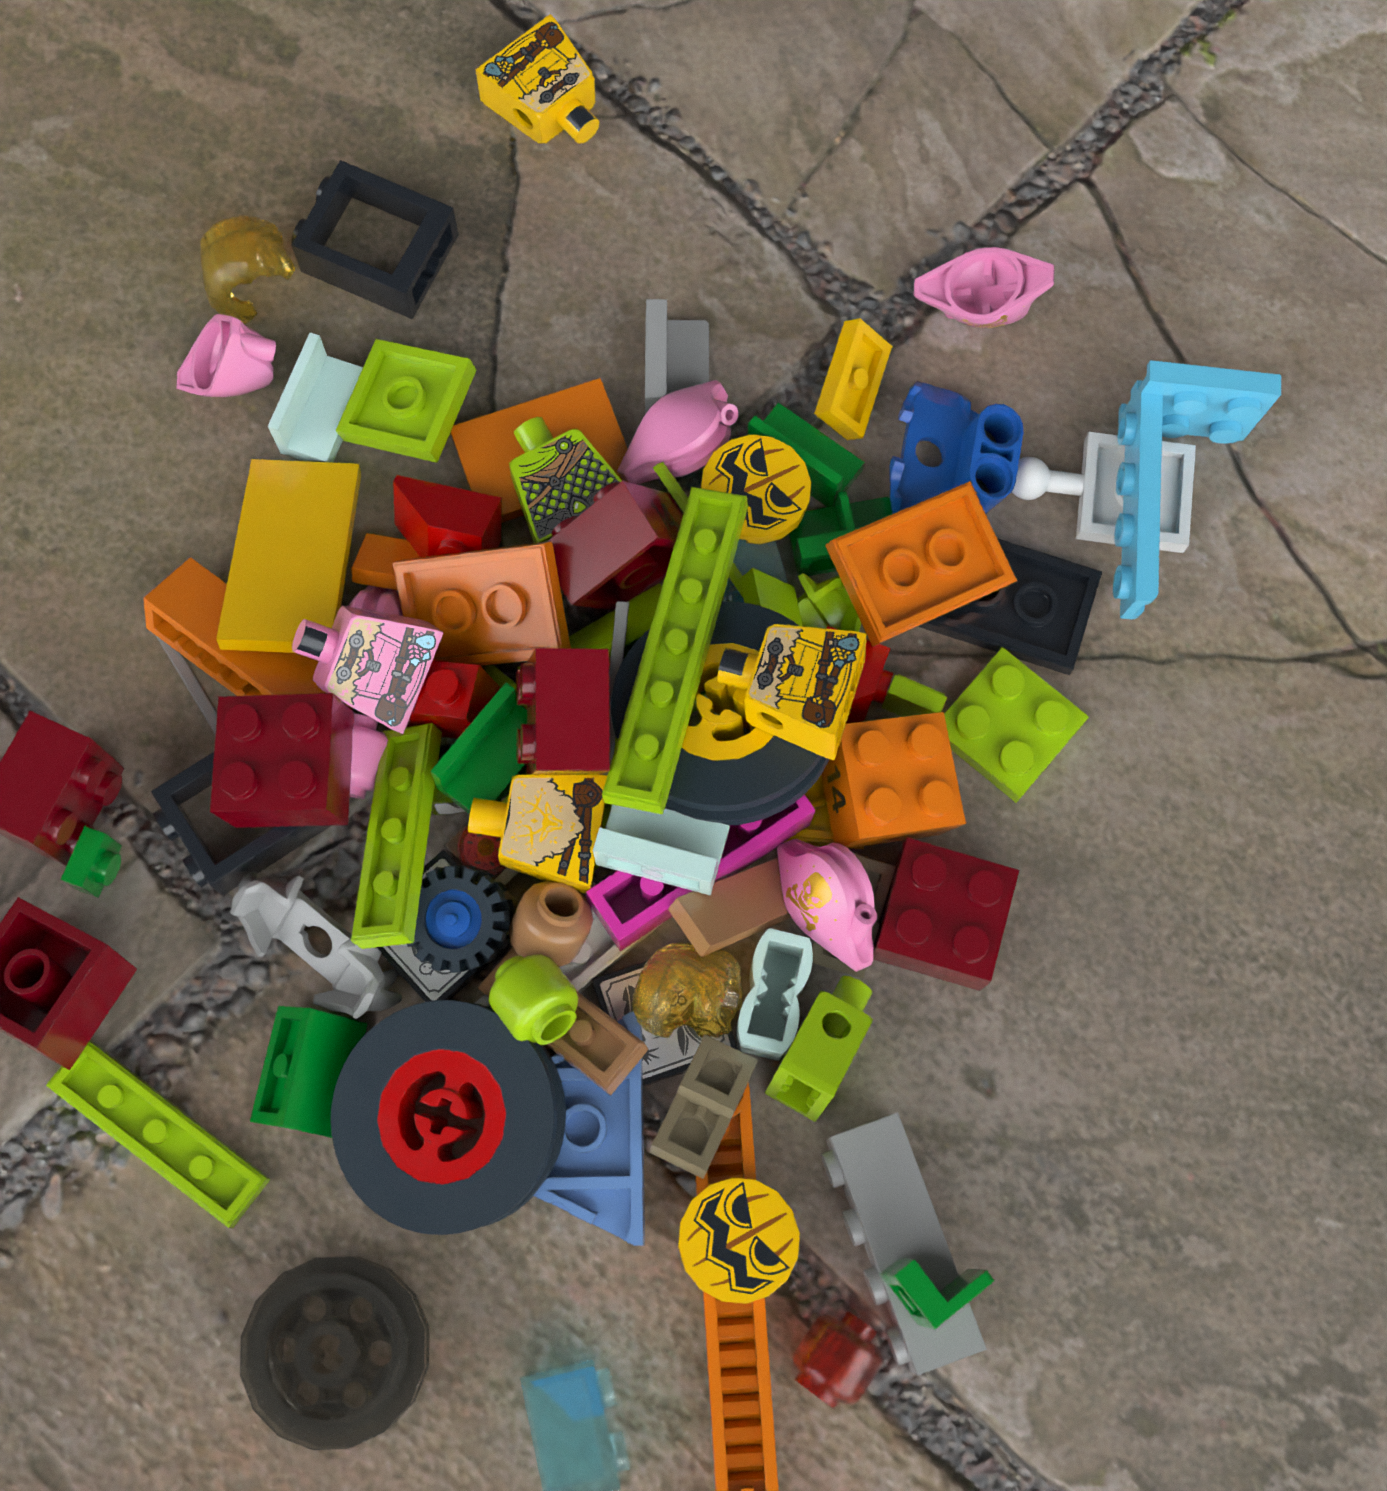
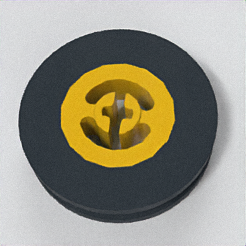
M722 601L695 697L697 699L700 723L697 726H687L666 802V809L698 820L726 825H741L759 821L781 812L800 799L818 780L829 761L828 758L755 727L752 730V725L746 721L744 699L747 689L723 684L717 680L720 661L726 647L758 655L769 626L773 624L799 626L795 622L778 612L762 606L743 602ZM650 629L628 651L615 678L611 697V717L617 741ZM705 691L706 697L700 695V693ZM743 727L750 730L751 732L749 734L744 735Z

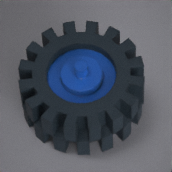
M468 865L444 866L445 868L434 869L426 873L427 877L422 880L414 943H409L407 946H415L418 952L414 956L420 962L428 961L432 963L431 968L437 971L450 970V973H458L481 967V965L489 963L498 957L497 952L500 949L506 948L510 939L506 938L511 923L509 910H513L514 906L512 899L507 900L504 892L507 891L506 887L502 882H495L492 879L494 875L490 872L475 869V866Z

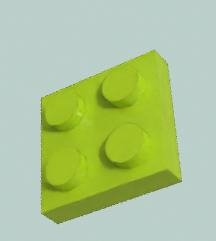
M375 339L335 431L346 442L438 463L474 378L476 368L468 358Z
M1003 647L944 714L951 750L1015 803L1021 799L1089 718L1087 714Z

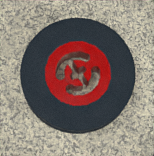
M453 1000L429 1001L406 1007L391 1014L371 1028L357 1043L344 1063L336 1083L331 1106V1132L335 1154L347 1182L357 1196L372 1211L388 1222L413 1232L429 1235L458 1234L488 1226L508 1217L524 1206L553 1170L561 1150L566 1125V1105L562 1082L557 1068L544 1045H540L537 1042L532 1043L529 1040L519 1041L514 1038L491 1007ZM440 1074L445 1075V1085L441 1089L429 1091L419 1102L434 1107L450 1106V1112L453 1115L464 1119L482 1118L483 1112L480 1102L473 1094L475 1087L482 1096L486 1113L484 1128L474 1148L459 1159L453 1156V1146L457 1142L471 1138L478 1129L467 1125L447 1126L448 1119L433 1112L415 1113L414 1116L416 1100L424 1086ZM416 1129L419 1131V1133L421 1134V1136L424 1138V1144H423V1142L421 1141V1139L418 1137Z

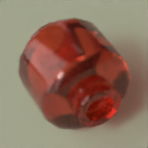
M848 1310L841 1320L830 1314L819 1315L793 1352L792 1362L799 1371L794 1380L832 1409H835L839 1402L845 1405L856 1404L883 1364V1356L880 1350L871 1343L878 1332Z

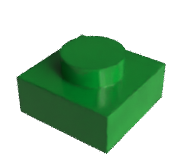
M84 826L60 880L80 892L99 898L103 887L109 886L118 874L121 865L119 851L122 845L106 833Z

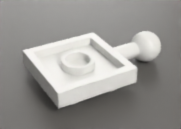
M1088 432L1084 440L1081 474L1049 470L1042 460L1035 457L1019 459L1016 483L1012 493L1024 500L1039 498L1045 492L1079 496L1076 539L1115 544L1116 521L1119 514L1123 513V496L1116 493V478L1119 466L1124 462L1125 445L1118 444L1117 435ZM1162 441L1159 550L1184 553L1189 546L1196 445Z

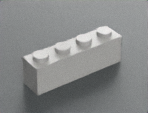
M898 1112L828 1138L826 1142L829 1151L821 1154L823 1165L832 1187L843 1186L851 1208L842 1212L844 1223L854 1247L864 1244L872 1267L863 1270L865 1281L875 1305L885 1303L894 1327L886 1329L885 1335L896 1364L899 1366L907 1363L911 1373L921 1375L987 1350L970 1303H967L936 1330L919 1326L880 1275L898 1259H915L938 1291L942 1290L959 1276Z

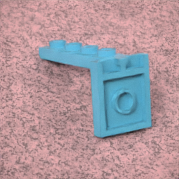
M1150 360L1147 364V375L1144 380H1137L1131 389V400L1128 404L1120 405L1117 439L1119 445H1125L1124 462L1119 466L1116 478V493L1123 496V513L1119 514L1116 521L1114 541L1117 547H1122L1121 565H1118L1114 574L1113 596L1116 599H1120V618H1138L1143 613L1145 605L1152 603L1158 595L1162 437L1202 436L1209 437L1211 441L1221 444L1243 441L1281 396L1280 374Z

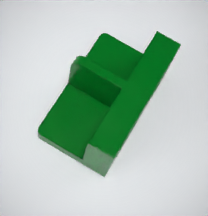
M844 491L837 493L834 506L805 511L798 527L788 534L797 575L799 576L804 573L807 576L837 571L825 545L833 539L892 515L890 498L881 497L849 503L847 492Z

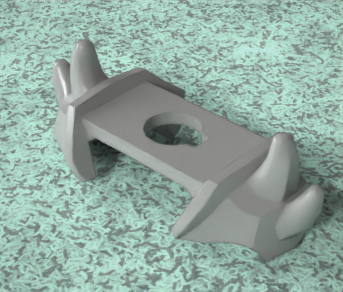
M253 871L243 877L239 883L238 892L233 897L230 913L233 916H237L241 921L257 956L263 957L272 938L281 940L332 983V991L314 995L313 1003L331 1011L352 1015L353 1018L358 1019L366 1011H383L392 1008L402 1001L401 994L388 991L393 986L398 973L394 969L382 972L378 964L382 952L377 947L361 949L351 942L352 934L299 891L304 878L296 876L289 882L284 877L257 879L258 875ZM305 926H318L328 933L332 941L330 954H320L311 946L308 933L304 930Z

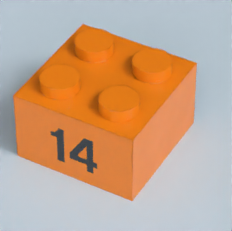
M944 712L848 723L845 725L835 760L829 759L821 774L834 843L841 844L847 848L903 841L907 837L917 839L938 836L966 824Z

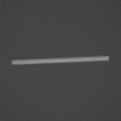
M618 601L616 602L609 670L610 765L614 755L616 738L611 717V697L617 672L624 660L629 602Z
M157 637L216 735L217 712L193 672L179 652Z

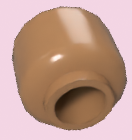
M553 881L537 883L522 895L512 916L509 926L510 943L519 956L526 957L542 954L550 957L558 967L567 965L579 954L590 933L593 923L591 906L584 895L572 886Z

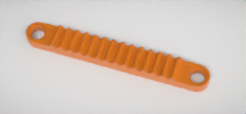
M749 1084L746 1086L704 1179L695 1175L696 1196L709 1185L730 1178L756 1180ZM703 1291L715 1491H779L765 1298L747 1304L722 1302Z

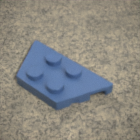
M632 1011L622 1016V1019L617 1022L642 1041V1013L640 1011ZM555 1054L551 1058L562 1082L566 1105L564 1139L553 1170L533 1196L551 1203L634 1246L645 1245L643 1057L610 1096L565 1059Z

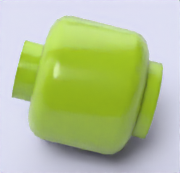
M542 954L526 957L514 956L498 968L495 974L496 980L490 989L489 1003L514 1038L519 1041L529 1040L532 1043L537 1042L540 1045H545L558 1040L572 1027L576 1019L575 1011L579 996L575 987L550 957Z

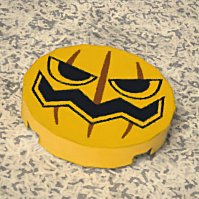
M747 435L731 439L713 452L703 469L701 489L747 496L748 509L739 539L746 540V543L761 545L780 540L798 527L809 506L811 479L805 462L791 446L773 437Z
M730 1178L709 1185L691 1200L680 1222L678 1249L685 1271L700 1290L722 1302L747 1304L770 1296L788 1280L798 1259L800 1232L793 1210L776 1190L757 1180Z

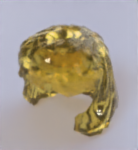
M239 215L214 223L203 234L200 241L203 283L211 308L221 315L232 316L241 320L243 324H247L258 314L252 302L242 301L231 293L232 289L238 286V284H251L259 276L271 277L280 275L290 280L295 271V266L285 252L282 233L279 232L275 224L270 223L268 220H260L256 216Z
M672 943L658 949L645 963L633 993L632 1005L637 1022L644 1030L663 1038H669L675 1029L684 1025L694 1028L701 1039L704 1034L714 1039H720L722 1035H728L731 1030V1020L734 1018L735 1013L742 1008L741 997L743 988L740 983L742 978L739 963L734 956L723 950H717L700 957L692 944Z

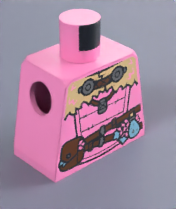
M341 606L332 628L303 619L295 633L292 651L319 661L313 675V681L321 690L326 693H334L345 704L388 728L403 734L443 632L424 620L351 606Z

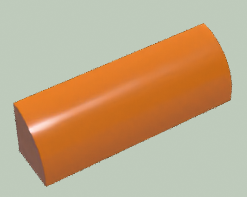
M191 557L143 598L146 628L236 696L326 693L313 681V675L319 662L298 653L220 650L216 638L227 584Z

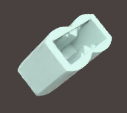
M771 928L762 935L755 949L750 967L749 982L751 991L744 1000L736 1026V1042L739 1051L779 1061L788 1050L796 1035L799 1024V1003L797 998L802 992L812 968L813 950L810 938Z

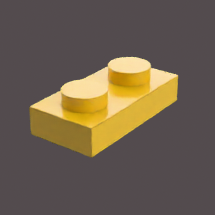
M861 318L844 321L814 412L818 418L847 441L863 439L892 349V345Z

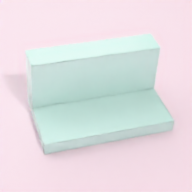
M309 333L268 424V428L281 454L302 461L333 463L343 441L335 430L363 367L327 356L320 336Z
M612 805L606 828H599L593 847L595 863L606 868L711 896L730 826L694 819L666 808L662 815Z

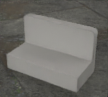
M646 299L645 414L663 396L709 382V323L706 320H667V299Z

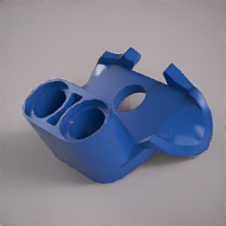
M916 381L910 387L898 415V420L906 423L900 458L892 456L889 464L892 514L967 482H971L985 514H987L1006 498L1015 486L1024 434L1020 416L1014 409L1004 404L987 406L978 414L971 410V401L962 394ZM984 430L990 432L997 443L991 441L986 436ZM929 441L939 448L942 459L939 466L927 467L918 460L916 456V445L918 442ZM976 478L983 481L989 493L983 491L978 486Z

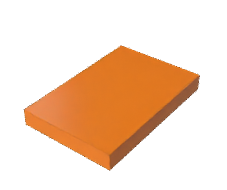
M601 378L453 425L450 434L470 490L501 497L502 522L524 515L513 486L509 463L514 458L524 454L514 435V431L529 419L542 417L553 438L571 429L580 430L623 481L617 471L628 448Z
M967 482L833 539L825 545L872 647L1017 581L971 482Z
M552 541L403 559L393 562L402 615L429 622L443 632L433 661L481 666L528 661L535 648H571Z

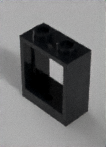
M340 160L331 177L326 176L321 181L316 193V203L307 219H301L295 226L291 246L301 272L413 319L459 233L453 207ZM352 198L419 226L393 275L325 246Z
M214 752L151 791L161 807L153 813L159 826L171 841L180 837L190 855L182 859L190 875L201 888L209 884L223 896L238 887L243 877L252 871L258 874L332 826L274 827L217 863L181 807L182 803L212 785Z

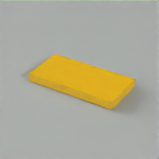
M251 459L216 638L220 650L295 653L292 651V644L298 626L303 619L332 628L337 613L341 608L362 476L359 464Z

